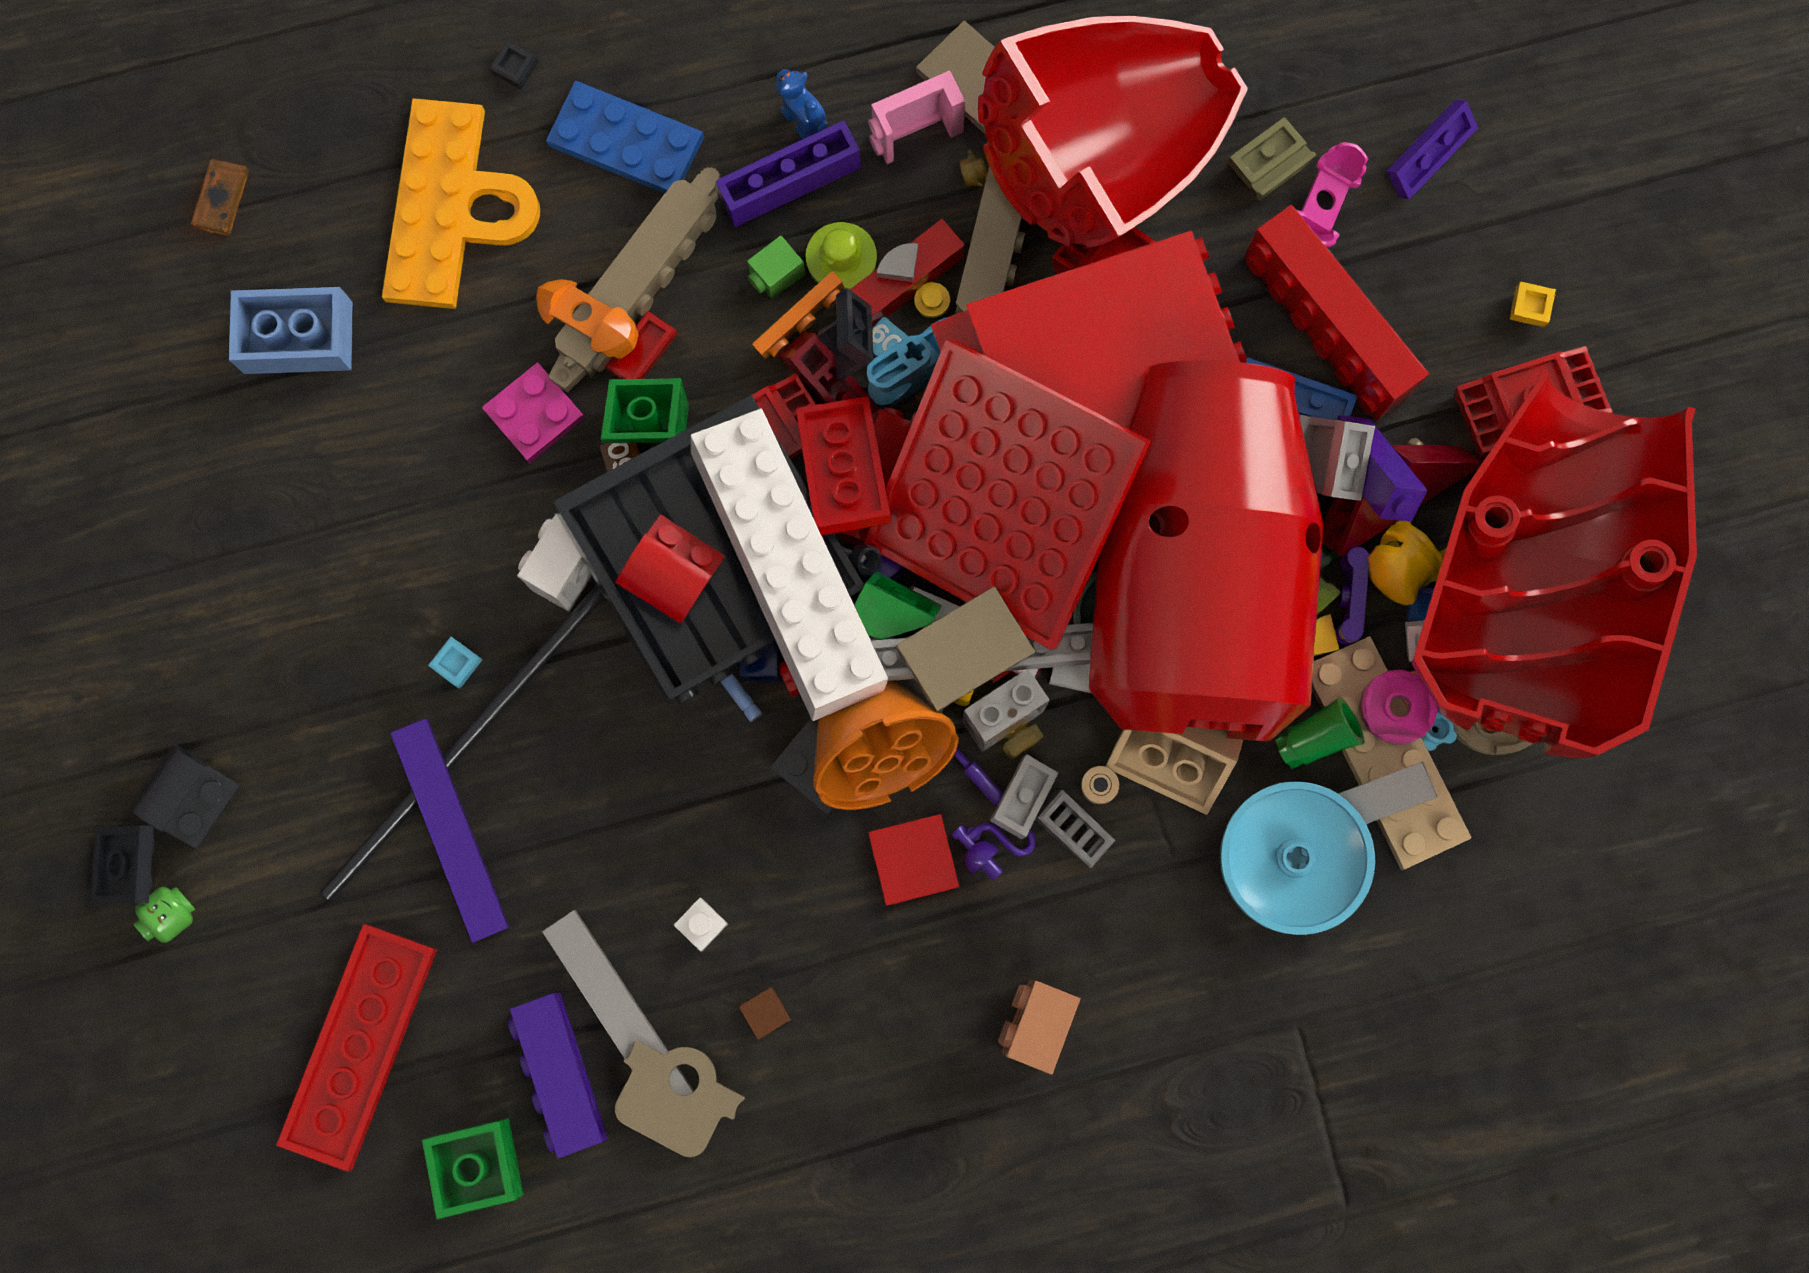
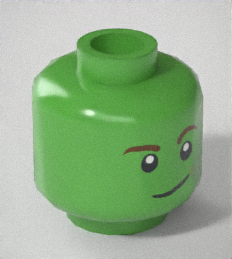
M160 887L149 895V903L137 904L135 914L139 920L133 925L147 941L155 937L159 942L167 943L192 924L193 916L191 912L195 908L177 887L172 890L167 887Z

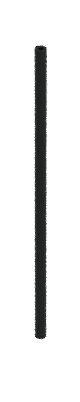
M598 584L444 753L443 758L448 771L601 603L605 596ZM413 790L407 794L320 891L324 897L332 901L418 806Z

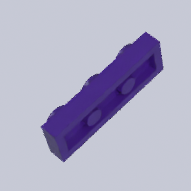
M1455 99L1387 170L1400 198L1409 200L1478 129L1466 100Z

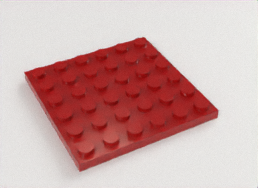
M946 339L886 487L891 524L870 527L864 544L877 548L883 556L965 602L971 601L995 586L1025 636L1050 650H1054L1062 639L1151 440L954 339Z

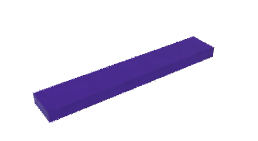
M423 719L391 732L472 943L510 928L429 720Z

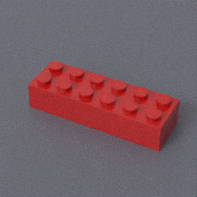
M1292 204L1256 230L1244 256L1248 268L1255 276H1261L1265 281L1271 297L1277 303H1282L1290 312V318L1295 327L1300 331H1305L1313 341L1312 345L1316 353L1323 359L1327 358L1335 368V375L1340 383L1346 387L1349 386L1357 395V402L1361 409L1368 415L1372 414L1377 421L1409 398L1428 377L1429 373Z

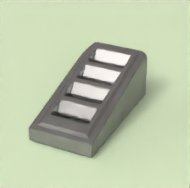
M1054 789L1046 797L1035 818L1046 831L1089 868L1094 866L1115 841L1069 795L1060 789ZM1060 804L1064 806L1053 820L1049 818ZM1073 814L1075 816L1074 820L1063 831L1060 826ZM1084 824L1087 828L1074 842L1071 837ZM1094 834L1099 837L1097 841L1085 852L1082 847Z

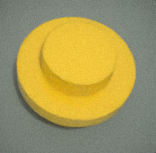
M926 283L918 288L915 293V307L924 317H940L949 308V293L939 283Z

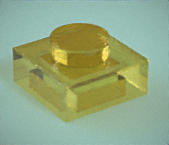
M1036 723L1028 729L1025 724H1022L1006 735L1009 741L1004 744L1003 750L1009 759L1012 760L1040 742L1044 735Z

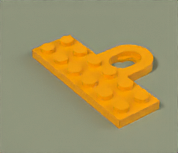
M424 99L412 100L382 298L385 302L456 309L465 243L513 245L526 239L538 224L540 218L539 201L534 190L525 180L512 174L476 171L485 115L482 105ZM491 194L497 196L503 202L511 203L515 208V212L508 220H498L495 223L481 222L471 216V206L478 197Z

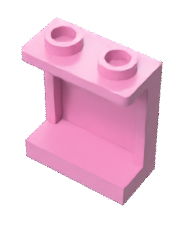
M950 70L871 104L872 119L868 120L872 135L869 136L870 143L877 156L882 154L887 164L894 162L893 141L941 120L951 138L963 133L965 99Z

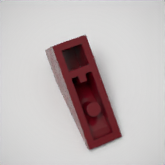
M801 333L778 355L792 374L796 373L804 387L821 404L868 396L851 375L843 380L836 376L835 355L825 344L819 341L816 333ZM869 397L871 413L873 414L879 408Z

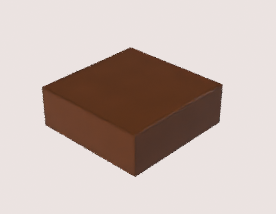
M773 987L768 988L739 1006L758 1040L792 1020Z

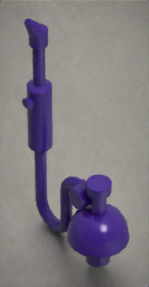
M957 748L954 756L965 767V774L993 805H998L1003 792L976 762H970ZM981 823L968 830L961 825L951 834L954 839L958 838L968 849L965 855V863L969 872L973 874L981 868L992 881L1003 872L1000 866L992 859L999 849L987 841L974 843L980 838L982 831H991L1008 851L1016 856L1030 854L1036 843L1035 835L1030 829L1027 834L1028 845L1024 849H1018L998 827L991 823Z

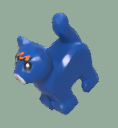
M783 69L778 73L776 90L782 96V103L784 105L781 107L782 115L787 121L795 120L798 125L795 131L802 139L824 130L827 127L825 111L816 98L804 87L808 76L807 73Z

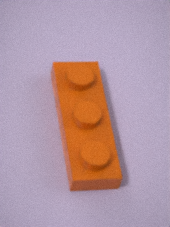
M831 271L752 343L765 360L770 355L774 358L786 349L790 344L787 339L797 330L801 334L811 327L816 321L814 315L824 306L826 309H829L836 304V294L845 288L842 280Z

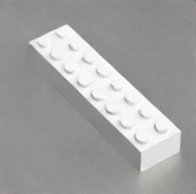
M762 408L691 434V455L812 721L884 692L888 677Z

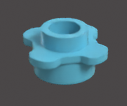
M1438 709L1433 725L1438 728V732L1434 733L1431 727L1422 737L1428 751L1435 750L1437 745L1444 742L1451 744L1457 737L1453 723L1445 718Z

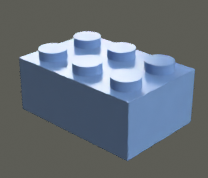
M340 287L231 291L229 361L244 374L351 370L353 302Z

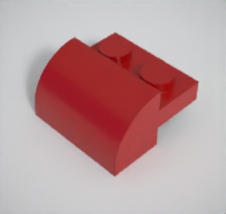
M660 514L631 554L616 583L681 624L723 561L725 555Z

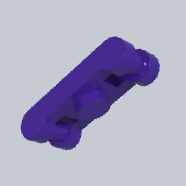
M1361 547L1351 549L1339 563L1341 572L1345 574V585H1341L1338 592V607H1343L1342 623L1335 630L1338 646L1341 647L1353 644L1361 638L1364 632L1369 554Z

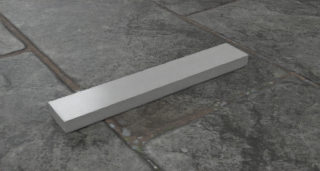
M573 910L543 931L548 942L624 1059L631 1054L635 1040L662 1054L668 1052L576 910ZM676 1066L670 1074L672 1089L680 1095L693 1093L694 1090L679 1067Z

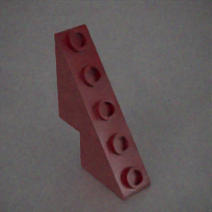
M1391 445L1428 490L1421 505L1479 468L1482 464L1481 461L1459 445ZM1363 496L1361 501L1334 497L1323 523L1322 542L1339 557H1343L1351 549L1359 547L1398 520L1379 518Z

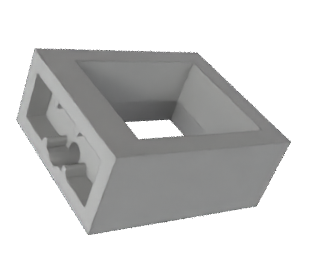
M1026 669L966 708L963 713L962 723L981 752H984L1042 714L1049 702V698L1030 670Z

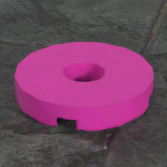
M1402 669L1386 671L1372 679L1364 689L1360 701L1361 718L1368 731L1380 741L1393 745L1410 744L1423 737L1434 725L1438 710L1437 705L1420 677L1416 673ZM1392 698H1402L1407 703L1408 711L1405 717H1397L1392 714L1389 708Z

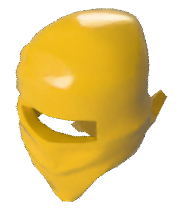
M1396 521L1395 525L1389 527L1384 533L1380 545H1377L1369 554L1368 575L1373 584L1386 597L1404 606L1411 605L1417 600L1419 589L1426 587L1431 582L1437 581L1446 549L1439 552L1427 535L1412 526L1411 522Z

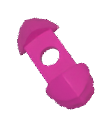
M1340 143L1331 147L1328 152L1321 156L1317 163V175L1301 211H1297L1326 247L1334 245L1339 237V233L1333 230L1332 227L1349 187L1358 188L1361 185V177L1366 172L1367 155L1356 144ZM1319 191H1327L1332 196L1333 205L1330 210H1324L1318 205L1317 194Z

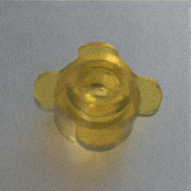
M969 150L968 158L960 160L964 181L968 188L979 185L980 190H983L985 187L983 179L987 178L988 174L986 165L982 157L977 158L973 155L972 150Z

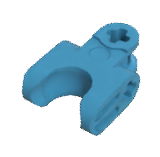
M931 326L919 336H909L875 357L868 364V394L878 408L894 407L929 382L941 353Z

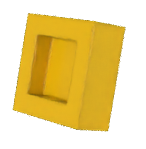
M1520 281L1515 289L1510 320L1545 328L1550 321L1556 289Z

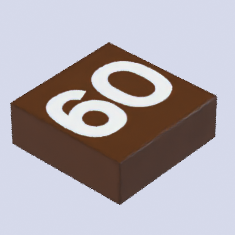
M607 443L600 445L607 472L641 454L637 443Z

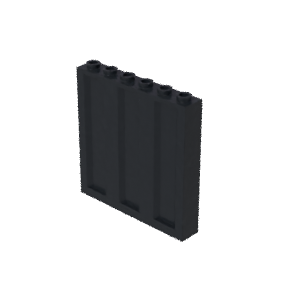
M752 395L553 501V510L667 704L675 699L679 705L699 694L696 687L707 681H710L712 686L732 675L729 668L740 662L745 667L764 657L762 650L773 643L777 649L779 648L691 455V434L760 409ZM774 433L813 517L809 491ZM660 514L725 555L723 561L681 624L616 583L631 554ZM834 533L821 535L847 592L855 605L858 594L861 593L864 584Z

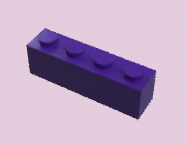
M843 120L716 180L719 198L734 227H738L860 169V149Z
M552 993L511 1008L512 1018L508 1019L509 1029L515 1041L520 1040L524 1052L523 1055H520V1063L527 1078L532 1077L536 1091L532 1092V1100L537 1113L544 1115L548 1127L544 1130V1138L549 1151H555L557 1158H561L607 1140L608 1136L561 993Z

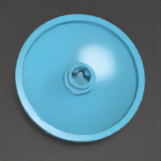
M1285 782L1260 790L1237 808L1223 833L1220 846V867L1230 896L1248 917L1273 931L1293 935H1307L1326 931L1337 926L1358 909L1372 884L1375 870V851L1372 837L1365 821L1345 798L1317 784Z

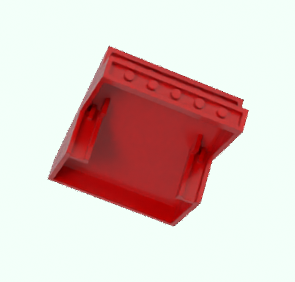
M1192 231L966 304L968 310L931 324L940 352L946 339H954L1131 430L1148 383L1149 366L1166 362L1193 360L1248 362L1241 342L1233 344L1228 330L1235 328L1228 306L1220 309L1215 296L1222 293L1215 272L1207 274L1203 260L1210 257L1203 238L1200 237L1195 240Z

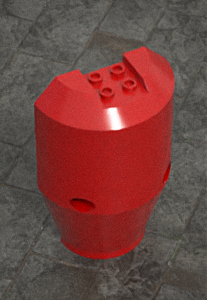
M1207 360L1174 361L1149 366L1148 383L1131 431L1151 440V443L1098 557L1088 685L1089 690L1122 730L1183 734L1186 727L1226 730L1227 738L1269 742L1311 705L1324 525L1294 394L1295 377L1286 371L1249 363Z
M1542 367L1538 382L1464 489L1412 665L1442 715L1459 727L1469 730L1477 722L1482 728L1512 734L1526 742L1535 744L1544 742V754L1566 758H1592L1648 731L1697 558L1692 420L1696 409L1687 407L1677 414L1664 417H1631L1600 411L1578 403L1559 392L1549 380L1548 373L1550 369Z

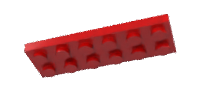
M363 924L276 1146L347 1172L353 1170L437 949L377 927Z

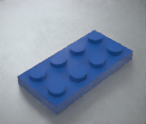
M575 80L546 142L548 147L665 194L674 181L685 179L704 139L703 131Z

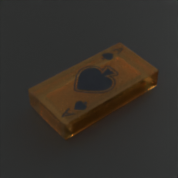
M214 159L210 160L191 222L196 229L230 236L249 173L245 166Z

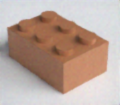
M1028 980L1027 985H1019L1012 1002V1006L1018 1008L1012 1023L1005 1021L998 1039V1043L1003 1046L1001 1052L1011 1059L1052 1075L1081 998L1036 980Z

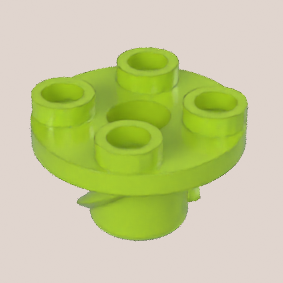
M846 222L826 225L819 229L808 243L806 264L811 277L817 284L833 271L842 280L844 287L851 289L876 269L877 252L875 244L870 235L857 225Z

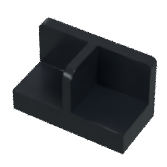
M848 288L836 294L837 320L821 329L818 333L819 341L835 352L836 376L841 380L873 361L872 306Z

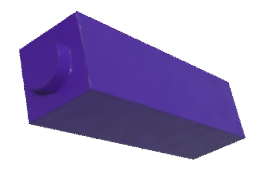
M1338 415L1336 419L1375 426L1370 419ZM1375 426L1362 496L1379 518L1412 522L1428 490Z

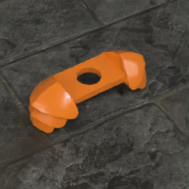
M559 279L546 282L538 287L536 295L537 307L541 318L547 324L555 317L591 338L590 347L592 350L601 352L607 357L623 358L635 348L639 335L638 330L636 329L635 322L624 309L620 307L612 309L577 289L576 285L578 283L574 281ZM580 304H588L592 307L590 317L584 321L573 319V311Z

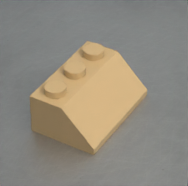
M1186 727L1183 734L1122 730L1105 767L1207 815L1237 763L1243 740L1227 738L1226 730Z

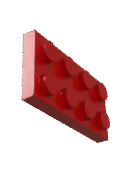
M869 397L796 408L813 519L820 534L826 535L891 524Z

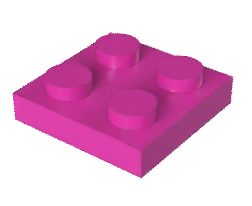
M538 362L482 407L529 464L585 419L584 415L560 387L549 379V375Z

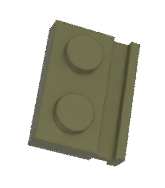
M1284 117L1230 156L1228 164L1249 189H1253L1257 194V199L1260 201L1311 164L1317 154L1308 149L1306 141Z

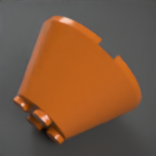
M887 681L884 692L818 719L813 778L814 788L824 804L837 809H865L891 802L888 795L908 786L911 792L934 778L949 763L955 754L959 742L955 726L947 716L940 711L936 712L929 703L898 681Z

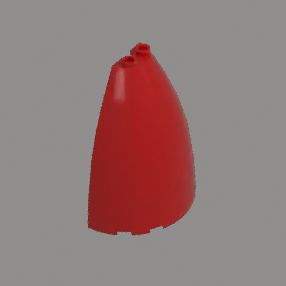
M1104 16L1043 26L1001 40L991 52L983 69L982 75L986 78L983 94L978 96V122L985 127L988 143L983 145L989 166L1002 192L1015 210L1030 225L1037 223L1048 231V238L1068 246L1075 243L1086 245V247H1095L1120 237L1156 213L1189 185L1216 153L1232 125L1247 91V87L1235 68L1228 69L1223 65L1221 56L1224 49L1213 30L1208 27L1173 20L1138 16Z

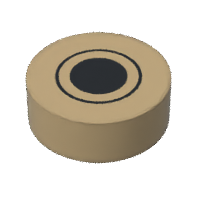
M1096 766L1088 770L1083 776L1081 790L1084 797L1091 803L1106 804L1117 795L1119 780L1115 772L1110 768Z

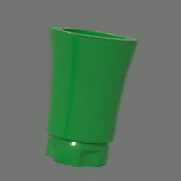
M1338 697L1322 710L1289 727L1287 732L1275 738L1281 757L1291 769L1302 764L1308 765L1325 756L1365 743L1360 724L1352 709L1342 697Z

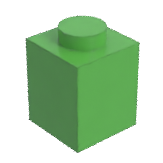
M779 236L747 261L750 275L748 276L750 283L760 294L765 291L772 300L805 275L804 262L782 236Z

